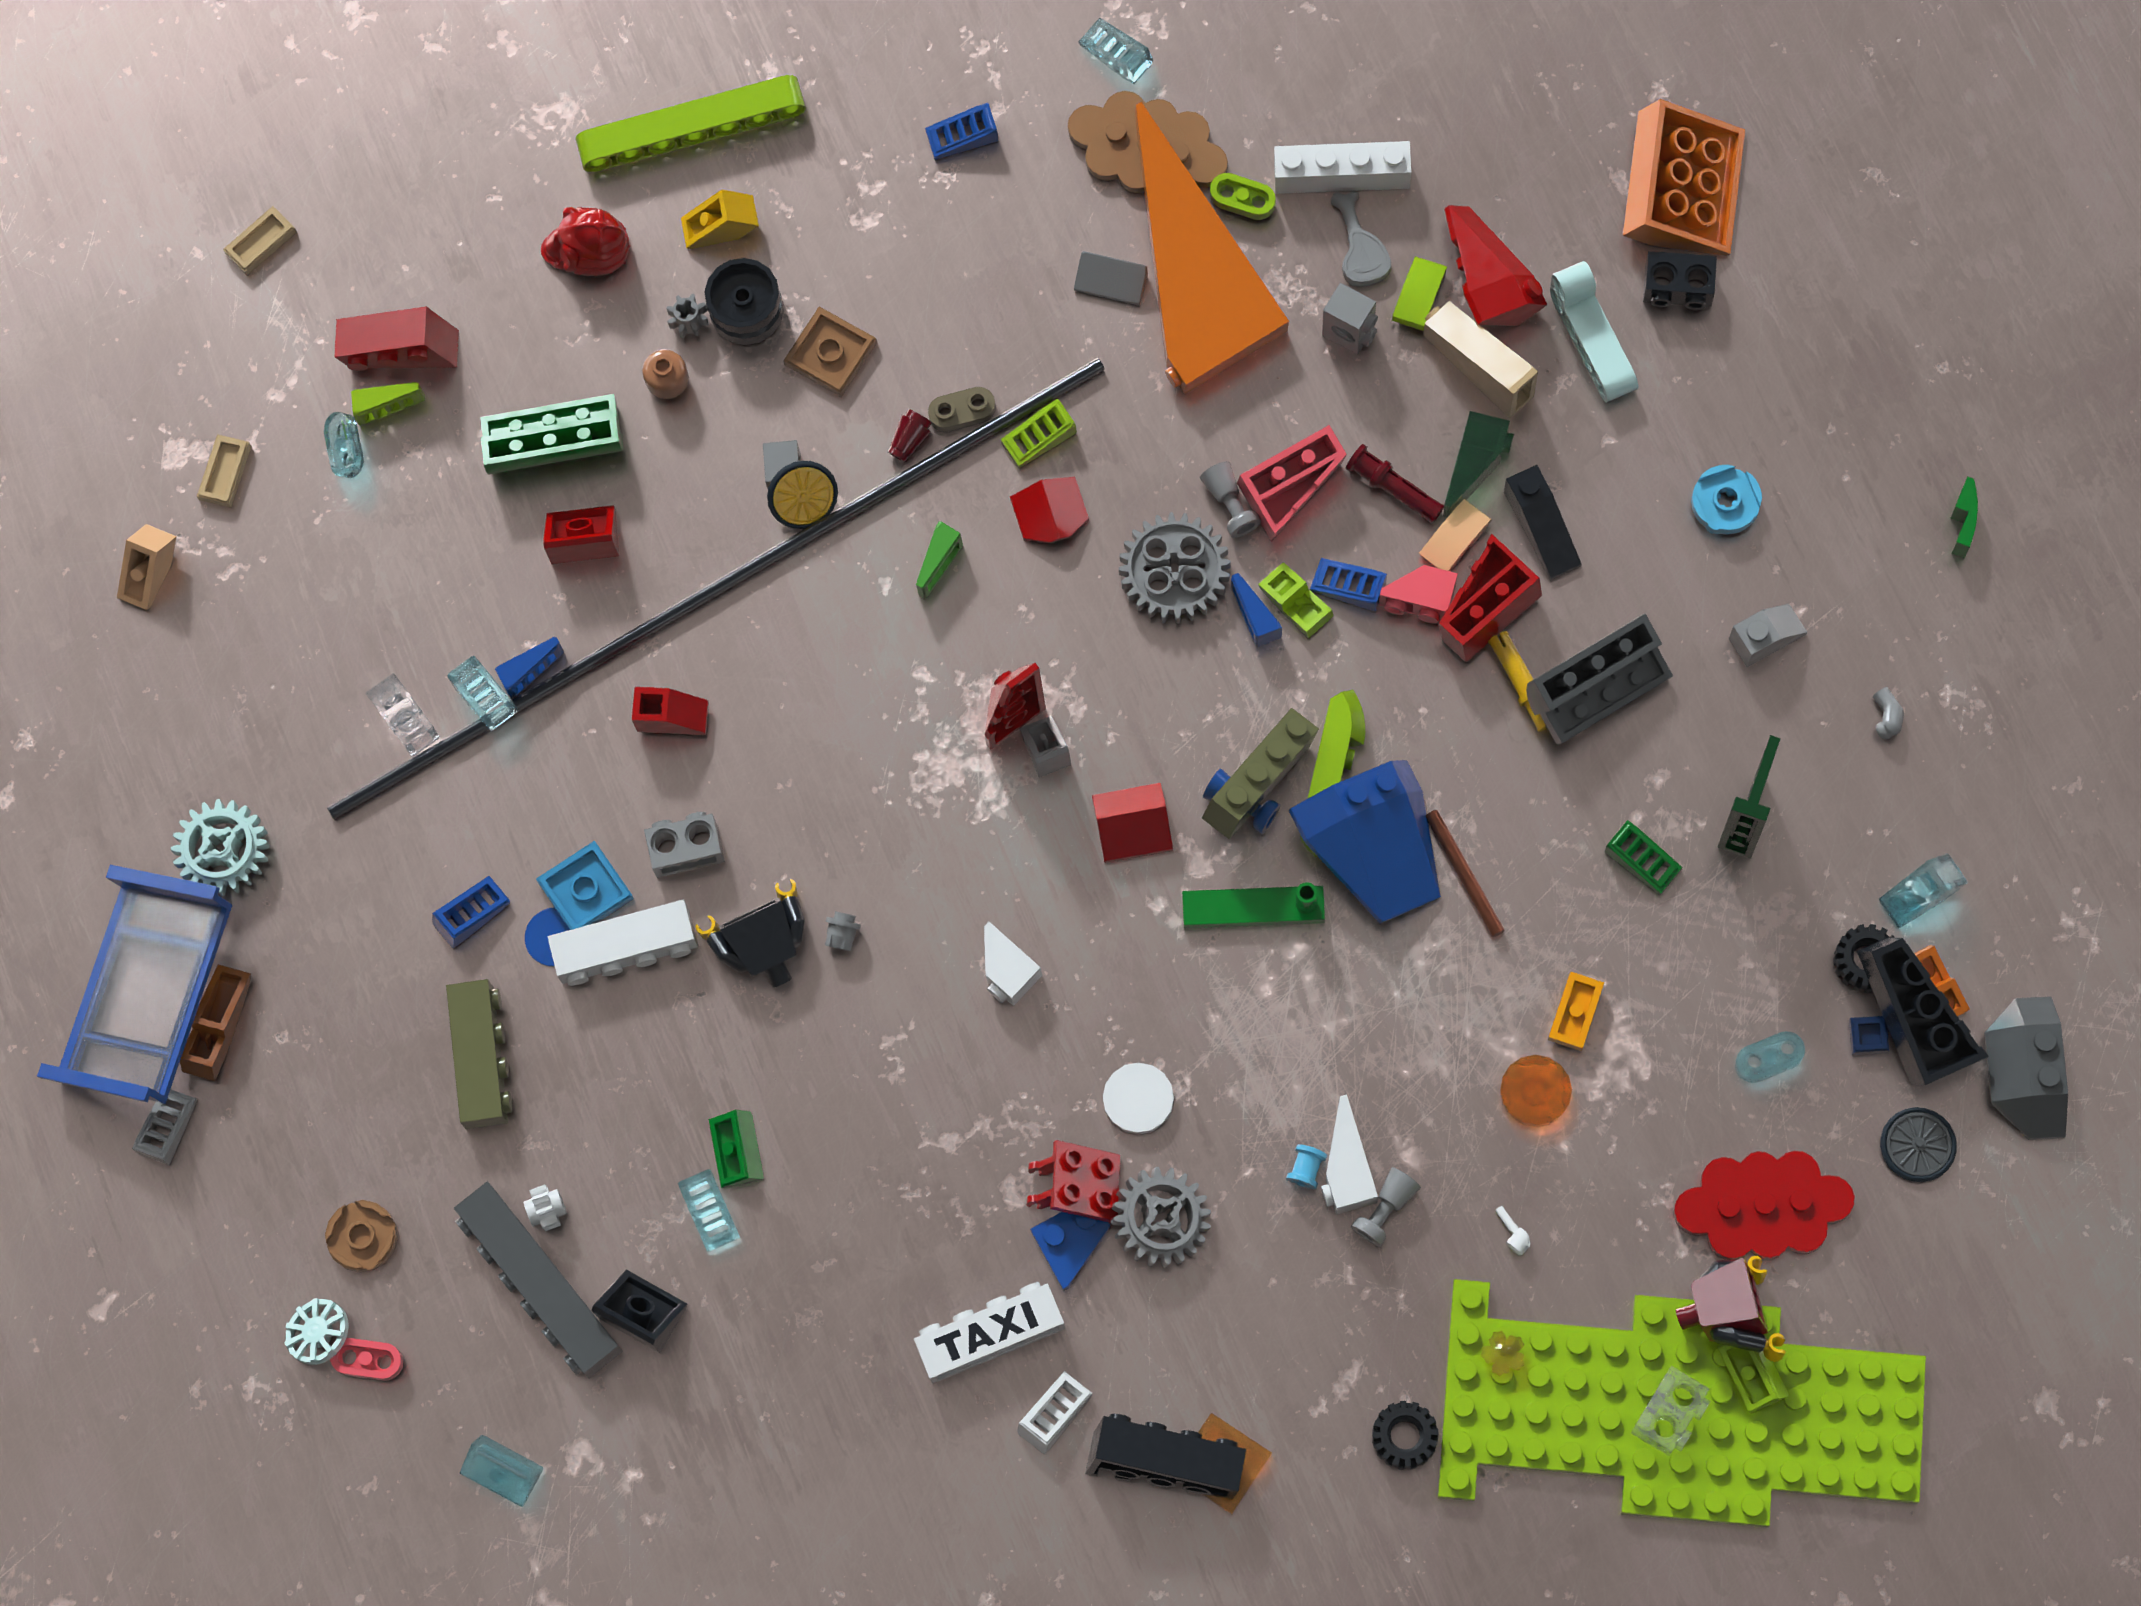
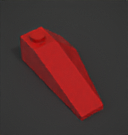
M1448 205L1444 209L1451 240L1459 248L1461 255L1456 260L1459 270L1465 272L1467 282L1462 285L1464 296L1478 325L1520 326L1547 306L1542 294V286L1535 279L1534 275L1469 206Z

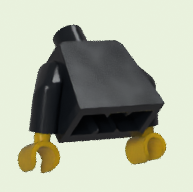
M790 879L792 889L788 892L780 891L779 884L776 883L777 898L722 925H719L712 916H707L712 922L711 928L707 931H702L698 924L695 926L697 932L703 939L707 940L708 945L721 962L737 972L749 971L751 976L765 971L773 988L792 979L784 961L797 955L795 948L802 943L805 918L797 898L796 883L792 879Z

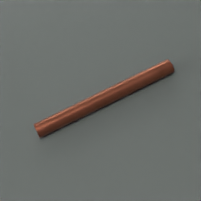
M1438 810L1426 814L1427 821L1492 937L1502 934L1505 929Z

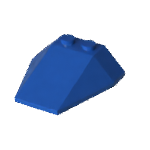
M1407 760L1389 761L1336 783L1288 810L1307 846L1380 924L1441 897L1429 825L1426 818L1423 791Z

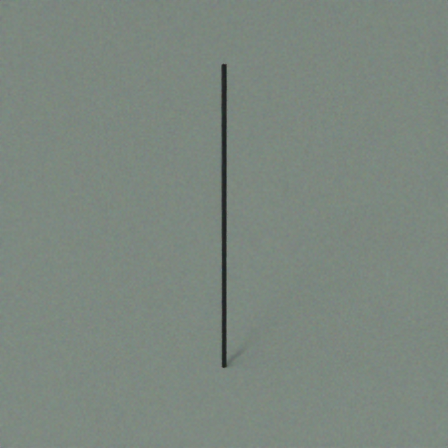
M1099 358L1093 360L330 805L327 809L333 819L338 818L1105 370Z

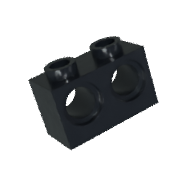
M1648 251L1645 264L1643 302H1650L1657 307H1667L1671 304L1685 305V307L1694 310L1711 307L1715 294L1717 256ZM1657 277H1665L1671 283L1668 285H1660L1654 279ZM1698 279L1705 286L1695 288L1689 284V281Z

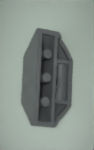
M2052 997L2015 998L1984 1033L1986 1053L1989 1056L1987 1057L1991 1104L2017 1127L2028 1140L2065 1138L2068 1086L2059 1016Z

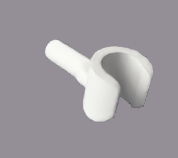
M1500 1206L1495 1211L1508 1231L1513 1234L1506 1244L1518 1256H1522L1531 1245L1529 1235L1522 1228H1519L1504 1207Z

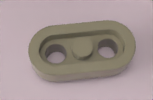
M973 387L939 396L929 405V420L932 422L931 425L941 432H951L981 424L993 417L996 410L993 394L983 387ZM975 399H982L984 401L983 405L979 407L973 406L972 402ZM947 407L951 409L948 415H941L939 413L942 408Z

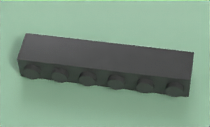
M488 1181L454 1207V1210L460 1216L455 1220L457 1225L468 1238L472 1234L477 1237L481 1245L476 1249L489 1265L495 1261L503 1270L498 1277L510 1292L517 1288L525 1299L520 1302V1305L532 1320L537 1316L540 1317L546 1325L541 1330L554 1347L558 1344L563 1346L568 1353L563 1359L576 1375L582 1371L588 1378H591L623 1352Z

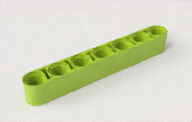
M785 75L590 128L577 134L575 140L583 169L587 172H598L792 119L803 114L806 106L798 78L793 75Z

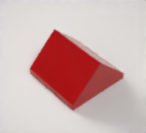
M610 505L547 513L543 545L551 564L619 557L615 506Z
M1161 783L1092 795L1104 863L1173 851L1167 808Z

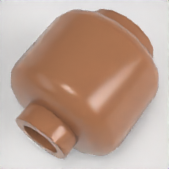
M658 350L649 355L644 362L642 373L645 384L656 397L662 399L675 398L686 389L689 375L686 364L679 354L672 350Z

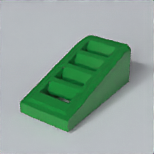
M1629 820L1625 822L1610 840L1605 849L1607 855L1659 895L1664 892L1683 868ZM1629 837L1633 840V843L1624 852L1620 847ZM1641 846L1645 851L1635 862L1631 857ZM1653 855L1656 858L1655 862L1647 871L1644 870L1642 866ZM1664 864L1668 869L1657 881L1652 876Z

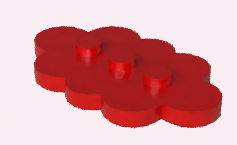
M1757 1151L1750 1153L1741 1163L1726 1157L1712 1160L1706 1165L1701 1175V1187L1687 1189L1679 1195L1674 1205L1673 1215L1676 1224L1682 1231L1690 1235H1707L1711 1250L1724 1260H1737L1743 1258L1749 1252L1759 1256L1761 1259L1771 1260L1778 1258L1787 1248L1801 1254L1816 1251L1822 1246L1827 1237V1224L1840 1222L1850 1214L1854 1206L1855 1195L1852 1187L1846 1180L1838 1176H1821L1816 1160L1803 1151L1785 1153L1778 1160L1766 1152Z

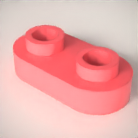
M346 1338L339 1352L330 1359L334 1369L343 1375L382 1381L395 1378L403 1368V1356L393 1345L354 1338ZM349 1352H355L356 1360L352 1364L345 1363V1356ZM384 1357H390L391 1365L386 1369H381L380 1361Z

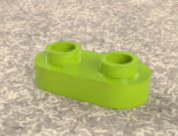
M1222 173L1211 182V200L1221 209L1255 220L1265 219L1275 210V193L1266 184L1232 173ZM1225 190H1229L1233 193V195L1230 197H1223L1221 193ZM1255 201H1262L1265 205L1257 208L1253 206V203Z

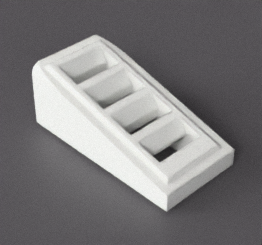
M1064 1371L1019 1422L1018 1434L1040 1452L1046 1454L1088 1402L1093 1393ZM1064 1388L1077 1399L1076 1402H1071L1059 1391ZM1052 1400H1055L1058 1404L1064 1407L1067 1410V1412L1065 1414L1062 1413L1050 1402ZM1043 1411L1057 1421L1055 1426L1041 1415ZM1034 1423L1037 1424L1041 1429H1043V1430H1044L1046 1433H1048V1434L1045 1435L1042 1431H1040V1430H1039L1037 1427H1035L1033 1424H1034Z

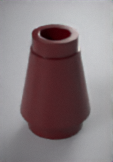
M908 409L905 415L901 414L888 453L900 461L906 462L907 458L910 457L931 432L929 427L932 422L921 414Z

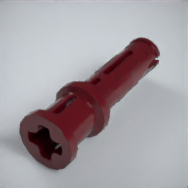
M1360 445L1347 463L1346 470L1349 472L1354 470L1370 482L1369 486L1376 489L1382 488L1433 524L1442 513L1445 505L1434 500L1414 484L1398 475V473L1392 470L1393 466L1389 461H1381L1367 451L1368 447L1366 445Z

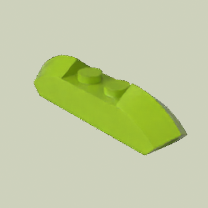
M1354 690L1342 691L1330 698L1308 798L1341 782L1344 770L1352 769L1355 750L1350 749V747L1364 745L1365 718L1362 706ZM1300 835V840L1307 851L1316 858L1317 855L1307 846Z

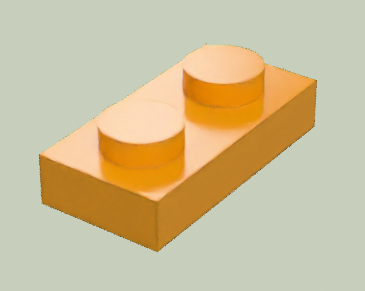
M1570 971L1548 1037L1549 1041L1582 1051L1604 982Z

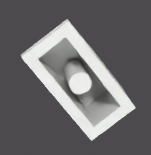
M988 921L984 926L985 971L987 982L990 985L987 990L999 1002L1003 1003L1007 1000L1014 1006L1042 977L1041 967Z

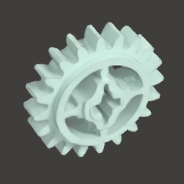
M216 799L215 808L211 810L203 802L202 814H198L191 809L189 813L193 820L191 822L179 821L185 832L173 833V837L181 843L171 847V851L175 855L180 856L173 863L178 869L184 868L180 873L184 880L191 879L194 882L217 886L220 888L219 894L221 896H225L228 885L238 893L239 881L242 880L250 886L252 881L249 874L251 872L257 875L262 874L256 863L268 862V858L260 852L270 848L267 840L260 839L268 834L264 826H258L261 822L260 818L256 814L250 816L251 810L246 805L238 811L237 803L231 800L225 809L221 800ZM230 823L236 825L233 829H231L230 827H226L224 829H216L212 827L216 824ZM202 835L203 842L198 849L200 855L195 857V847L199 837ZM246 837L245 852L239 860L238 852L243 845L241 840ZM220 843L225 847L221 852L216 848ZM209 865L212 868L216 866H226L229 868L221 872L204 870Z

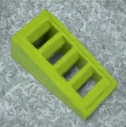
M417 382L351 391L353 416L358 425L370 423L425 401V394Z
M1056 399L1003 437L1001 442L1020 469L1077 433L1076 424L1060 400ZM1054 417H1057L1062 424L1058 429L1051 420ZM1044 424L1051 434L1046 437L1039 426ZM1031 431L1039 441L1037 445H1034L1027 435ZM1018 439H1021L1029 450L1025 454L1022 453L1015 442Z

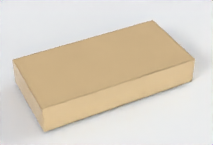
M272 206L229 243L223 251L248 276L295 235L297 231Z
M217 434L197 493V498L200 501L232 508L251 450L250 442Z

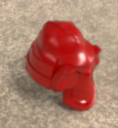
M566 207L563 210V220L559 227L552 231L541 244V255L545 262L553 268L565 269L567 272H574V274L584 276H602L612 274L623 264H626L630 248L629 238L624 225L607 211L597 208Z

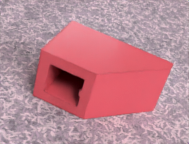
M1423 565L1381 588L1379 606L1384 607L1387 612L1403 615L1406 612L1418 615V618L1424 622L1438 623L1452 602L1458 573Z

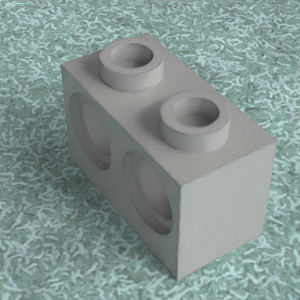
M696 812L687 815L686 820L674 823L671 820H662L653 823L652 828L644 829L652 869L657 878L725 862L718 827L713 814L706 815V812ZM700 832L710 834L706 843L702 845L692 843L696 834ZM666 840L676 842L672 851L668 853L658 851L662 842Z

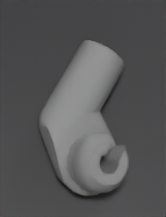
M1884 687L1873 695V698L1884 712L1883 721L1876 725V731L1881 738L1890 739L1893 734L1897 735L1901 731L1904 711L1889 688Z

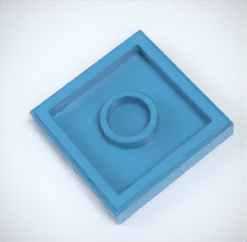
M595 841L536 878L538 884L570 930L598 923L634 899Z

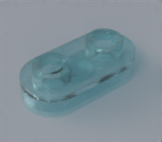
M333 412L328 416L324 424V437L331 470L336 476L354 478L360 473L364 464L357 423L351 414Z
M1785 1031L1748 1045L1737 1055L1735 1060L1736 1072L1743 1080L1756 1083L1790 1070L1802 1061L1805 1054L1804 1042L1797 1034ZM1790 1044L1793 1047V1053H1783L1781 1045ZM1750 1057H1757L1761 1065L1757 1068L1751 1067L1748 1059Z

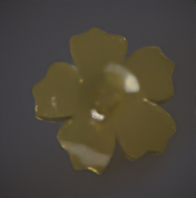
M1503 1331L1493 1332V1336L1488 1341L1490 1346H1484L1481 1349V1357L1485 1359L1486 1364L1493 1363L1492 1373L1498 1376L1509 1373L1510 1367L1519 1371L1524 1366V1355L1519 1352L1524 1347L1521 1337L1510 1335L1506 1342Z

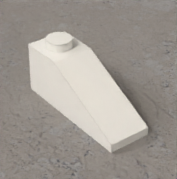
M1347 1094L1340 1096L1326 1172L1327 1185L1321 1186L1326 1206L1333 1205L1336 1215L1376 1204L1378 1201V1194Z

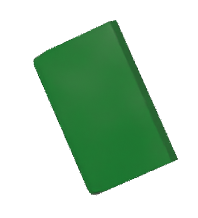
M736 1109L708 1119L721 1188L764 1179L752 1113Z

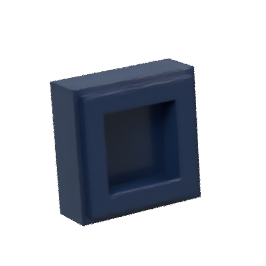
M1883 1016L1854 1017L1849 1019L1852 1055L1886 1054L1889 1052L1888 1030Z

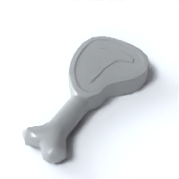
M1352 191L1344 195L1336 192L1331 198V204L1342 212L1348 231L1349 251L1343 260V276L1352 286L1362 287L1379 283L1386 279L1391 272L1389 254L1376 236L1361 229L1354 209L1359 193Z

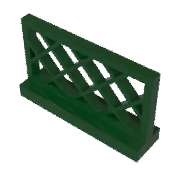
M1770 735L1747 800L1735 797L1718 843V848L1751 859L1770 811L1769 807L1760 805L1759 801L1781 738Z

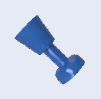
M1219 769L1212 777L1204 791V799L1211 801L1213 796L1228 781L1230 776L1224 770ZM1268 800L1263 805H1259L1251 814V816L1255 817L1253 828L1261 834L1266 832L1280 809V804L1274 800Z

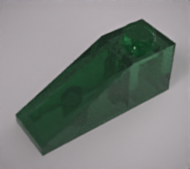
M1473 411L1469 412L1444 504L1443 517L1447 518L1463 499L1467 500L1498 467L1503 453H1510L1514 434L1508 433L1509 420Z

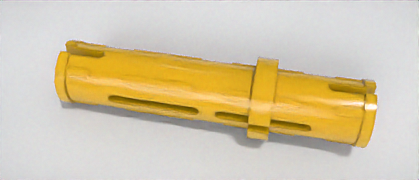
M1503 631L1500 633L1499 639L1495 635L1488 640V643L1493 648L1519 695L1518 702L1520 706L1526 707L1537 727V731L1542 732L1546 730V724L1540 714L1534 715L1526 692L1527 684L1533 680V677L1511 640L1509 632Z

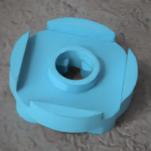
M1718 465L1705 471L1694 486L1691 499L1692 510L1696 519L1705 526L1709 533L1715 535L1720 533H1739L1747 529L1756 520L1762 501V493L1757 480L1747 471L1744 473L1741 470L1735 469L1736 466ZM1726 492L1728 497H1735L1736 500L1732 502L1731 507L1719 504L1718 501L1721 498V493Z

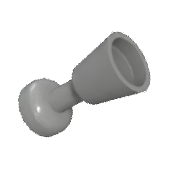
M1230 462L1218 463L1202 473L1200 480L1218 502L1225 503L1232 516L1227 525L1228 532L1232 538L1246 535L1260 525L1261 519L1258 514L1251 510L1244 511L1236 496L1239 493V489Z
M1392 1167L1378 1196L1381 1202L1369 1219L1364 1217L1357 1218L1351 1225V1228L1368 1242L1381 1247L1386 1239V1234L1381 1229V1226L1392 1210H1400L1421 1188L1420 1185L1404 1172Z

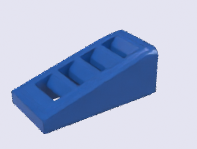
M989 103L975 106L925 128L935 160L999 141ZM983 121L985 129L979 131L977 122ZM970 125L971 135H966L964 126ZM957 129L960 139L954 142L951 130ZM944 133L948 145L941 147L938 134Z
M1321 558L1310 590L1314 593L1376 612L1381 588L1385 587L1387 574L1369 568ZM1327 570L1334 572L1329 586L1322 585ZM1340 574L1346 575L1342 589L1336 588ZM1353 578L1359 579L1355 592L1349 591ZM1366 582L1372 584L1369 595L1362 594Z
M1239 573L1232 575L1231 590L1255 646L1260 647L1282 637L1281 624Z
M552 637L497 666L495 670L510 698L513 699L554 663L564 653V650L557 637Z
M488 876L433 912L432 923L452 948H455L510 904V900L493 879ZM486 891L495 903L489 905L481 894ZM473 900L482 909L480 913L470 904ZM463 909L470 919L465 921L459 914V911ZM449 919H452L458 926L456 929L450 924Z

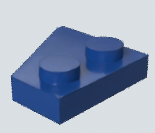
M1060 1212L1030 1230L1060 1286L1065 1291L1069 1289L1073 1279L1083 1265L1088 1262L1093 1251L1102 1242L1111 1226L1109 1222Z

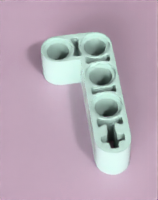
M1582 261L1552 274L1550 294L1599 394L1607 403L1637 390L1639 385L1634 370L1595 296L1596 282L1589 265Z

